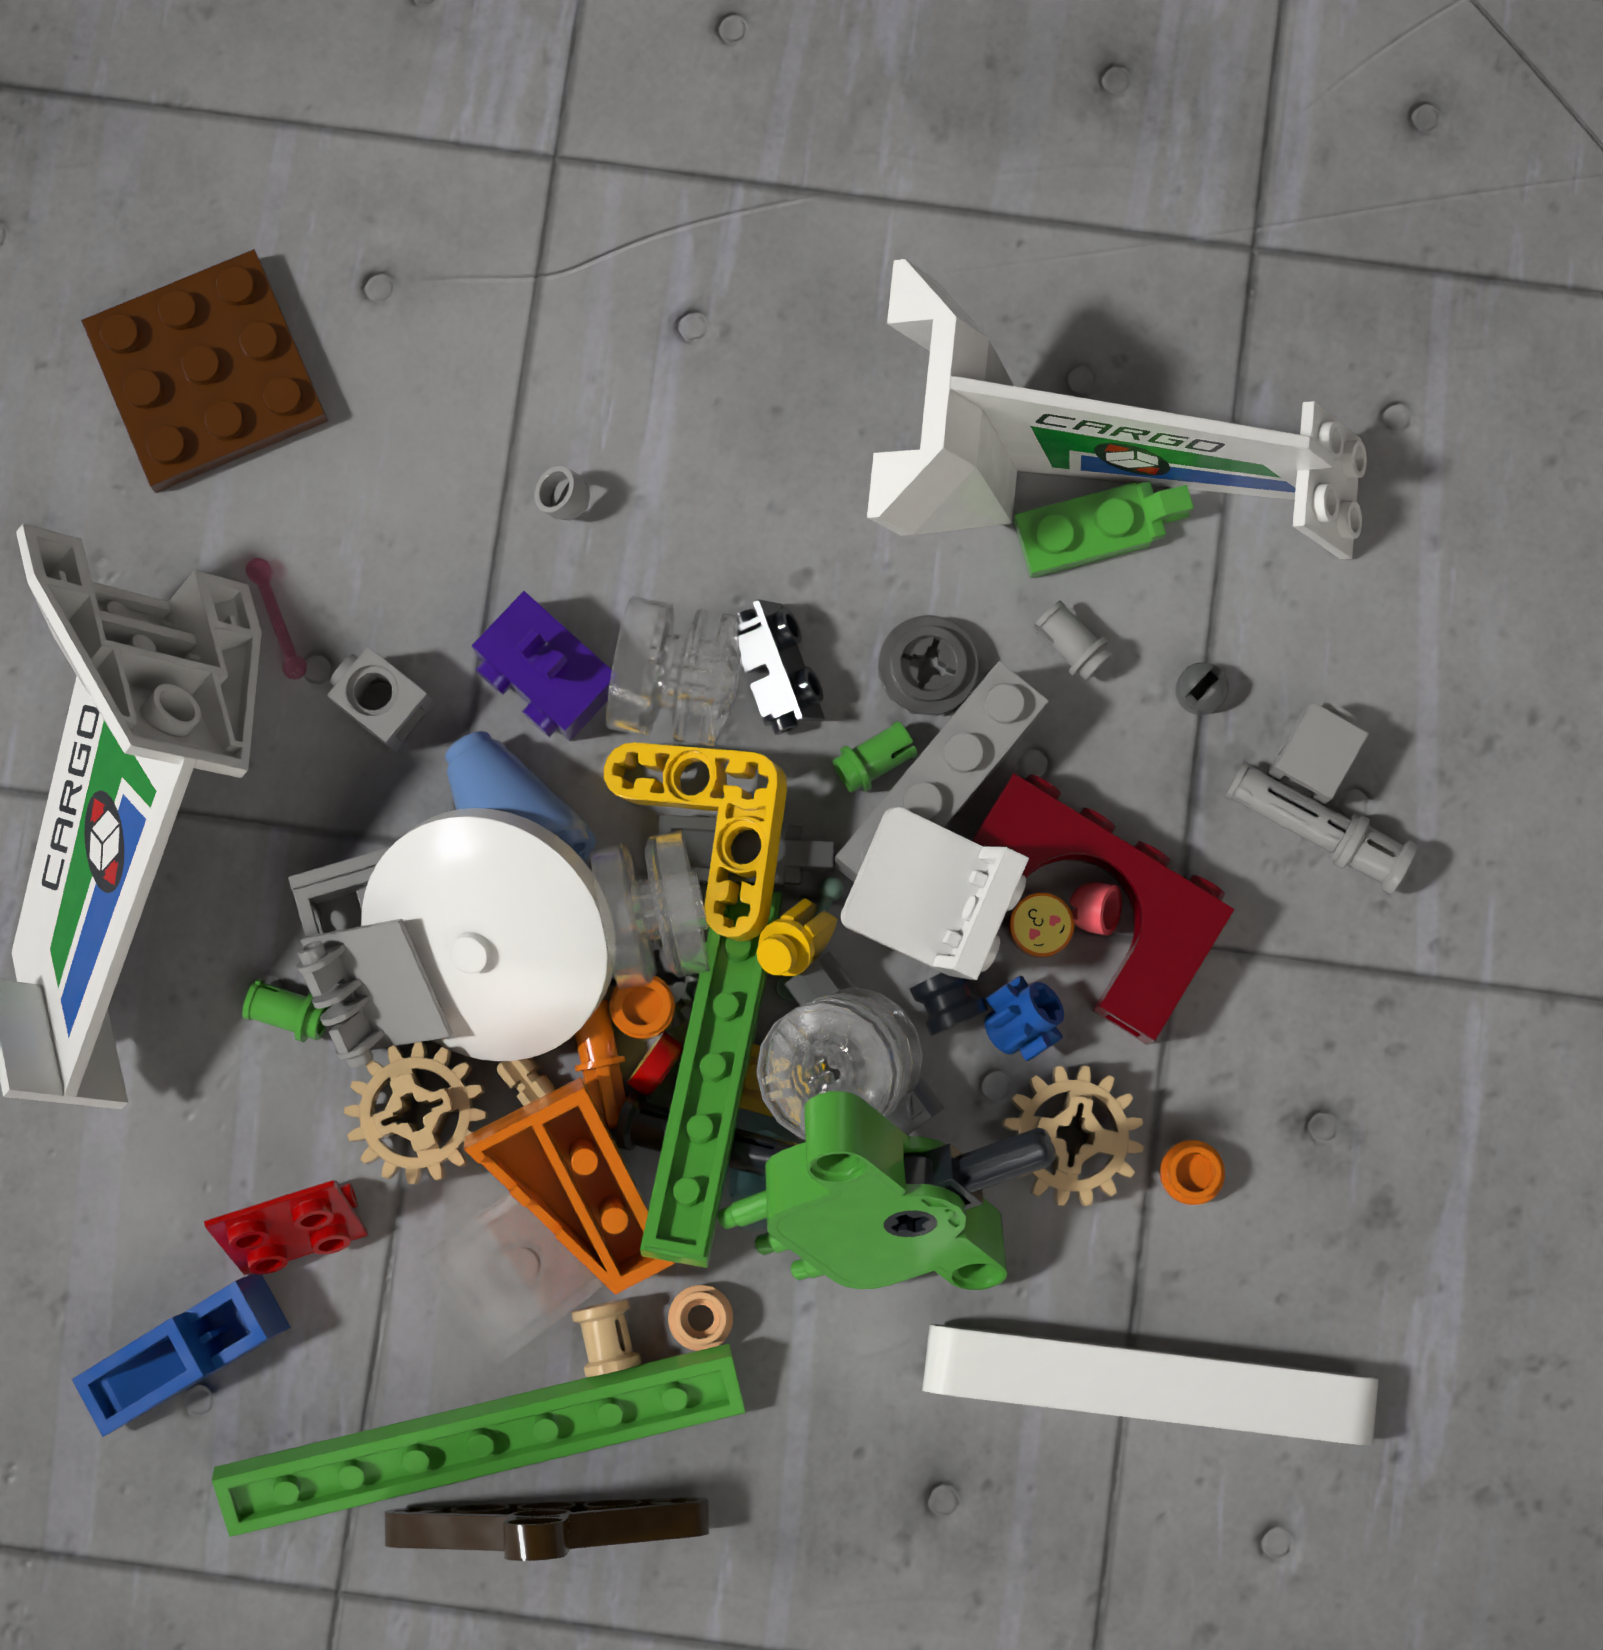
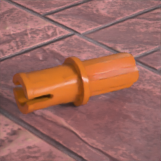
M602 1000L591 1017L575 1033L580 1064L574 1067L575 1072L582 1071L584 1083L610 1130L616 1128L621 1108L627 1099L620 1063L626 1062L625 1055L618 1056L608 1008L610 1006L609 1000Z

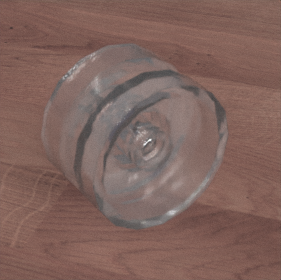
M682 830L649 836L645 845L648 879L640 880L634 853L624 842L591 848L590 856L597 903L606 946L618 988L622 990L653 983L657 973L653 941L661 940L668 968L678 978L709 972L710 962L704 930L708 929L707 916L697 870H691Z

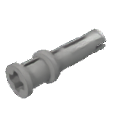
M1246 761L1240 766L1224 796L1331 852L1329 859L1334 861L1333 865L1341 869L1349 865L1382 883V891L1389 895L1395 891L1403 879L1418 849V844L1410 840L1402 844L1370 827V819L1362 814L1360 816L1353 814L1349 819L1304 795L1302 792L1255 769Z

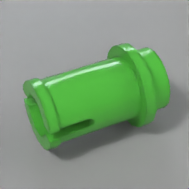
M896 721L889 728L853 749L847 745L840 748L841 756L832 760L838 777L850 793L859 788L867 792L872 788L871 781L907 760L916 758L918 753L915 746H908L913 743V740L904 726Z
M256 979L255 984L252 983L247 992L242 1015L243 1018L251 1021L256 1020L294 1032L295 1040L305 1042L308 1038L319 1040L322 1037L327 1026L322 1024L320 1016L331 1006L317 1009L313 1005L312 999L314 997H312L311 993L308 996H303Z

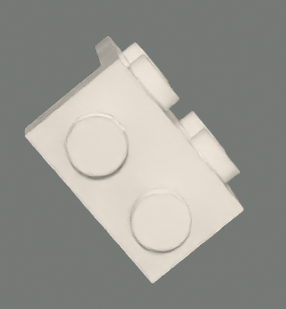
M890 808L881 819L841 912V922L846 928L949 976L977 980L980 972H984L990 967L998 953L1000 937L996 934L1006 911L1012 910L1023 894L1026 877L1022 873L1029 858L1007 847H983L904 808Z

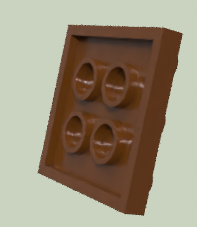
M255 249L81 320L148 483L155 493L328 422V418Z

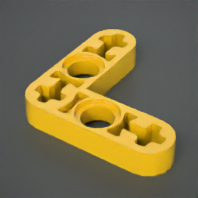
M636 742L625 743L615 748L606 759L604 780L608 789L616 796L639 805L718 812L704 905L705 918L711 929L728 939L740 942L749 941L757 937L766 927L770 916L787 794V778L783 769L765 755L755 752ZM638 762L652 771L663 772V783L656 779L638 778L635 780L633 787V783L624 779V773L626 769H634ZM694 762H704L709 769L710 779L708 785L702 792L696 795H686L680 783L682 772L688 765ZM756 769H758L760 775L768 779L766 788L756 789L754 799H752L751 793L738 786L727 785V774L738 779H753ZM745 830H755L761 839L759 855L748 864H737L731 855V846L734 838ZM729 872L745 878L756 877L755 885L753 886L746 882L741 884L740 900L750 905L749 916L738 917L736 927H734V920L724 916L726 905H735L737 903L740 889L739 884L728 880Z

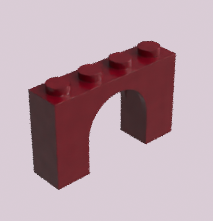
M1014 773L972 841L983 847H1007L1028 857L1029 859L1022 873L1026 878L1046 865L1061 861H1077L1096 866L1116 880L1130 902L1134 923L1133 936L1127 954L1092 1011L1147 1045L1154 1042L1235 909L1222 901L1225 892L1212 882L1194 874L1189 880L1167 868L1171 860L1155 847L1142 841H1137L1133 847L1112 834L1116 826L1103 815L1086 807H1083L1081 812L1078 813L1058 801L1061 792L1046 780L1033 774H1028L1024 780Z

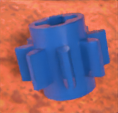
M1018 976L986 997L985 1001L993 1010L985 1017V1030L991 1042L1001 1052L1012 1055L1021 1051L1025 1061H1030L1063 1038L1061 1032L1056 1028L1064 1019L1063 1005L1057 994L1045 983L1034 982L1028 986L1024 977Z

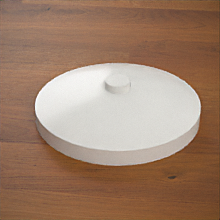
M469 808L444 812L421 822L397 840L385 852L370 876L363 899L361 926L396 919L403 920L453 1033L449 1038L432 1040L433 1042L453 1052L481 1060L516 1061L532 1058L555 1049L569 1040L581 1029L604 998L611 982L616 954L615 930L608 902L601 886L581 857L557 835L527 818L495 809Z

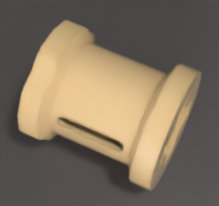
M628 1298L600 1303L571 1312L573 1322L580 1323L588 1363L583 1367L585 1377L616 1372L642 1363L640 1353L633 1352L625 1318V1312L630 1309Z

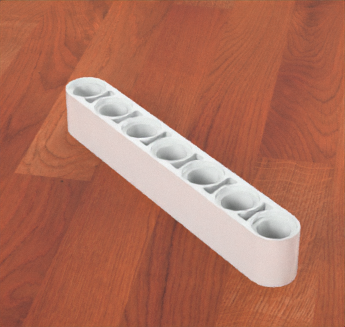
M930 1324L922 1391L956 1397L1372 1446L1378 1378Z

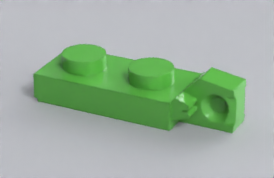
M1134 482L1015 514L1013 521L1030 578H1036L1148 548L1152 541L1165 537L1166 532L1163 524L1189 518V513L1191 510H1194V506L1187 485L1154 493L1151 482L1137 485Z

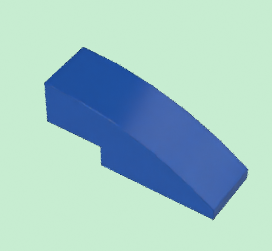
M250 1274L232 1282L189 1310L166 1320L74 1377L72 1381L102 1437L252 1352L290 1329L291 1326L262 1275Z

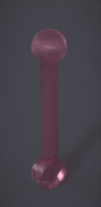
M254 558L246 565V575L252 583L258 585L285 658L282 665L283 673L289 679H300L307 671V663L304 658L297 656L270 584L273 575L272 568L266 560Z

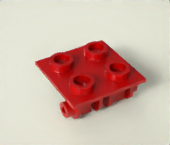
M337 1180L318 1184L204 1221L207 1231L243 1275L274 1273L283 1269L288 1264V1261L313 1253L321 1255L336 1253L347 1248L351 1241L368 1236L366 1227L353 1210V1208L358 1207V1202L352 1184L349 1182L339 1185Z

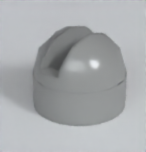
M554 466L548 469L537 482L534 493L536 506L539 510L555 519L570 521L579 517L588 508L590 500L589 486L576 472L565 466Z

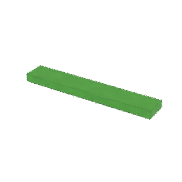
M741 886L737 903L735 905H726L724 910V916L734 920V927H736L738 917L749 916L750 905L740 900ZM773 892L767 925L779 919L782 907V893ZM709 928L640 1247L643 1257L708 1268L768 975L757 960L756 953L760 934L749 941L738 942L721 936Z

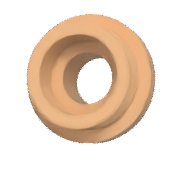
M690 1286L681 1291L671 1303L668 1313L669 1328L673 1337L682 1346L690 1350L699 1351L719 1346L725 1341L732 1329V1306L727 1297L712 1286ZM705 1305L713 1312V1324L708 1329L697 1330L691 1326L688 1316L694 1306Z

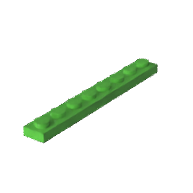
M730 1343L637 1365L616 1372L582 1378L215 1466L212 1484L229 1537L743 1414L745 1413V1407Z

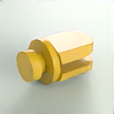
M804 898L784 913L780 919L769 923L760 933L759 946L756 953L760 966L772 975L796 976L802 973L824 951L834 933L837 918L825 910L813 918L816 905Z

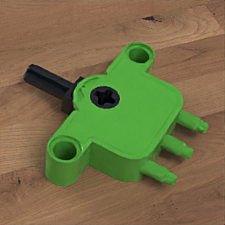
M829 1091L810 1098L804 1105L806 1142L784 1149L771 1156L766 1162V1190L737 1200L731 1206L720 1209L718 1213L719 1224L725 1229L736 1226L743 1227L767 1218L768 1232L758 1235L755 1239L757 1252L762 1255L773 1252L781 1253L786 1250L794 1252L801 1259L793 1261L790 1270L792 1276L799 1281L809 1277L817 1278L826 1275L844 1287L876 1289L935 1271L958 1288L983 1290L1001 1284L1006 1279L1007 1266L1002 1214L983 1198L982 1189L1048 1167L1056 1158V1151L1049 1133L1043 1128H1035L962 1154L950 1143L946 1144L941 1140L922 1136L906 1135L864 1099L853 1093Z

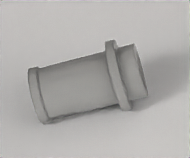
M1060 600L1038 619L1032 629L1037 634L1039 633L1072 666L1068 672L1073 677L1080 674L1088 681L1112 658L1113 653L1106 647L1109 641L1105 637L1098 640Z

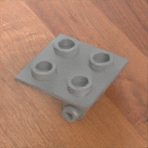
M402 919L316 934L300 939L303 947L297 951L301 961L296 965V968L303 975L311 995L314 997L312 999L314 1007L320 1009L331 1006L320 1016V1020L324 1026L336 1024L328 1032L337 1049L336 1055L338 1059L346 1060L350 1068L362 1066L372 1060L373 1054L371 1049L449 1038L453 1035Z

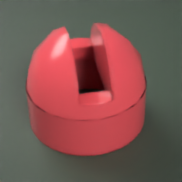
M1094 882L1076 888L1069 901L1075 907L1071 910L1074 923L1078 928L1089 933L1111 935L1117 927L1121 914L1122 897L1119 887L1117 885Z

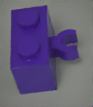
M525 591L472 644L478 659L482 661L475 669L478 674L501 695H504L511 688L525 700L528 705L523 709L522 713L549 738L558 730L567 740L571 741L621 688L618 675Z

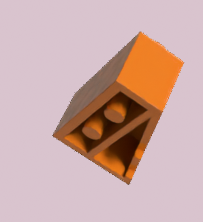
M582 1077L464 1137V1150L509 1190V1194L524 1208L529 1209L553 1232L555 1238L615 1295L675 1264L671 1261L648 1258L641 1255L640 1247L649 1207Z

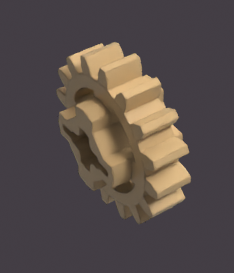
M416 1042L412 1048L411 1057L405 1058L399 1047L391 1046L388 1048L390 1064L384 1067L374 1060H370L365 1064L369 1073L373 1076L369 1083L361 1081L351 1082L350 1088L361 1095L362 1098L359 1105L344 1107V1114L359 1118L360 1127L353 1129L347 1134L349 1141L366 1140L369 1147L360 1158L364 1164H371L379 1158L385 1160L382 1167V1177L392 1179L402 1167L405 1168L407 1183L419 1184L422 1169L428 1168L435 1181L445 1179V1167L443 1164L445 1161L450 1160L459 1167H464L468 1163L464 1153L460 1150L464 1145V1137L473 1133L471 1131L473 1122L487 1120L489 1113L473 1108L472 1100L483 1095L485 1089L482 1085L466 1086L464 1083L472 1067L466 1062L457 1065L453 1069L448 1067L452 1051L442 1047L432 1060L428 1059L426 1044ZM415 1070L432 1071L444 1078L451 1087L433 1092L423 1087L421 1079L417 1076ZM390 1082L393 1091L384 1111L375 1114L377 1099L386 1084ZM412 1097L417 1102L424 1104L433 1103L438 1105L443 1103L432 1108V1112L423 1117L425 1127L421 1130L415 1124L398 1122L391 1124V1122L401 1119L402 1114L411 1110L409 1099ZM459 1112L456 1130L451 1139L444 1145L440 1135L449 1115ZM399 1135L410 1140L413 1150L417 1152L418 1157H407L395 1152L386 1145L383 1139Z
M1063 1066L1053 1068V1084L1049 1086L1039 1076L1029 1079V1084L1034 1095L1028 1098L1024 1095L1015 1094L1011 1098V1102L1021 1111L1019 1118H1007L1002 1121V1127L1016 1132V1135L1035 1128H1043L1049 1133L1056 1151V1158L1053 1160L1051 1169L1053 1173H1049L1044 1168L1031 1172L1036 1179L1032 1184L1030 1193L1035 1197H1039L1048 1187L1054 1189L1055 1205L1065 1206L1070 1192L1076 1191L1082 1206L1092 1205V1189L1098 1187L1107 1196L1116 1194L1115 1184L1111 1177L1117 1174L1126 1178H1132L1135 1171L1124 1159L1126 1154L1142 1153L1144 1148L1140 1143L1129 1140V1131L1143 1125L1142 1118H1126L1123 1109L1133 1100L1131 1094L1114 1098L1109 1092L1113 1087L1115 1078L1110 1075L1105 1076L1096 1085L1090 1083L1091 1073L1088 1066H1081L1074 1080H1068ZM1067 1092L1063 1108L1060 1112L1051 1118L1034 1116L1038 1108L1047 1099L1056 1094ZM1092 1098L1107 1111L1114 1131L1103 1129L1092 1113L1094 1102ZM1076 1116L1078 1131L1088 1134V1141L1085 1145L1075 1146L1072 1155H1069L1066 1152V1141L1057 1138L1056 1131L1060 1127L1069 1126L1072 1117ZM1094 1154L1110 1156L1098 1172L1078 1180V1175L1081 1174L1084 1161Z

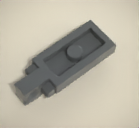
M660 815L656 868L657 881L708 884L717 817ZM783 821L774 887H785V884L800 885L801 871L834 872L835 843L803 841V827L788 825L787 821ZM745 830L734 838L731 846V855L737 864H748L759 855L761 849L759 834L755 830ZM732 872L728 874V880L739 885L742 882L752 886L755 885L756 877L745 878Z

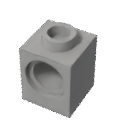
M369 646L359 657L351 654L338 666L330 680V684L334 687L327 694L340 710L394 753L397 752L435 706L430 696ZM383 682L392 686L391 699L383 708L367 710L362 707L363 693L370 685Z
M1312 702L1298 716L1266 774L1325 805L1334 797L1369 733L1355 726L1357 718L1344 708L1329 702H1324L1322 706Z

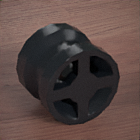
M940 973L910 988L914 1000L924 1004L929 1015L926 1026L931 1036L989 1010L985 999L975 995L970 984L971 979Z

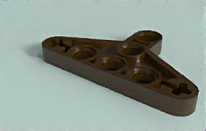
M697 1497L396 1508L385 1511L386 1547L504 1551V1558L512 1561L550 1560L567 1556L570 1549L691 1538L709 1534L708 1499Z

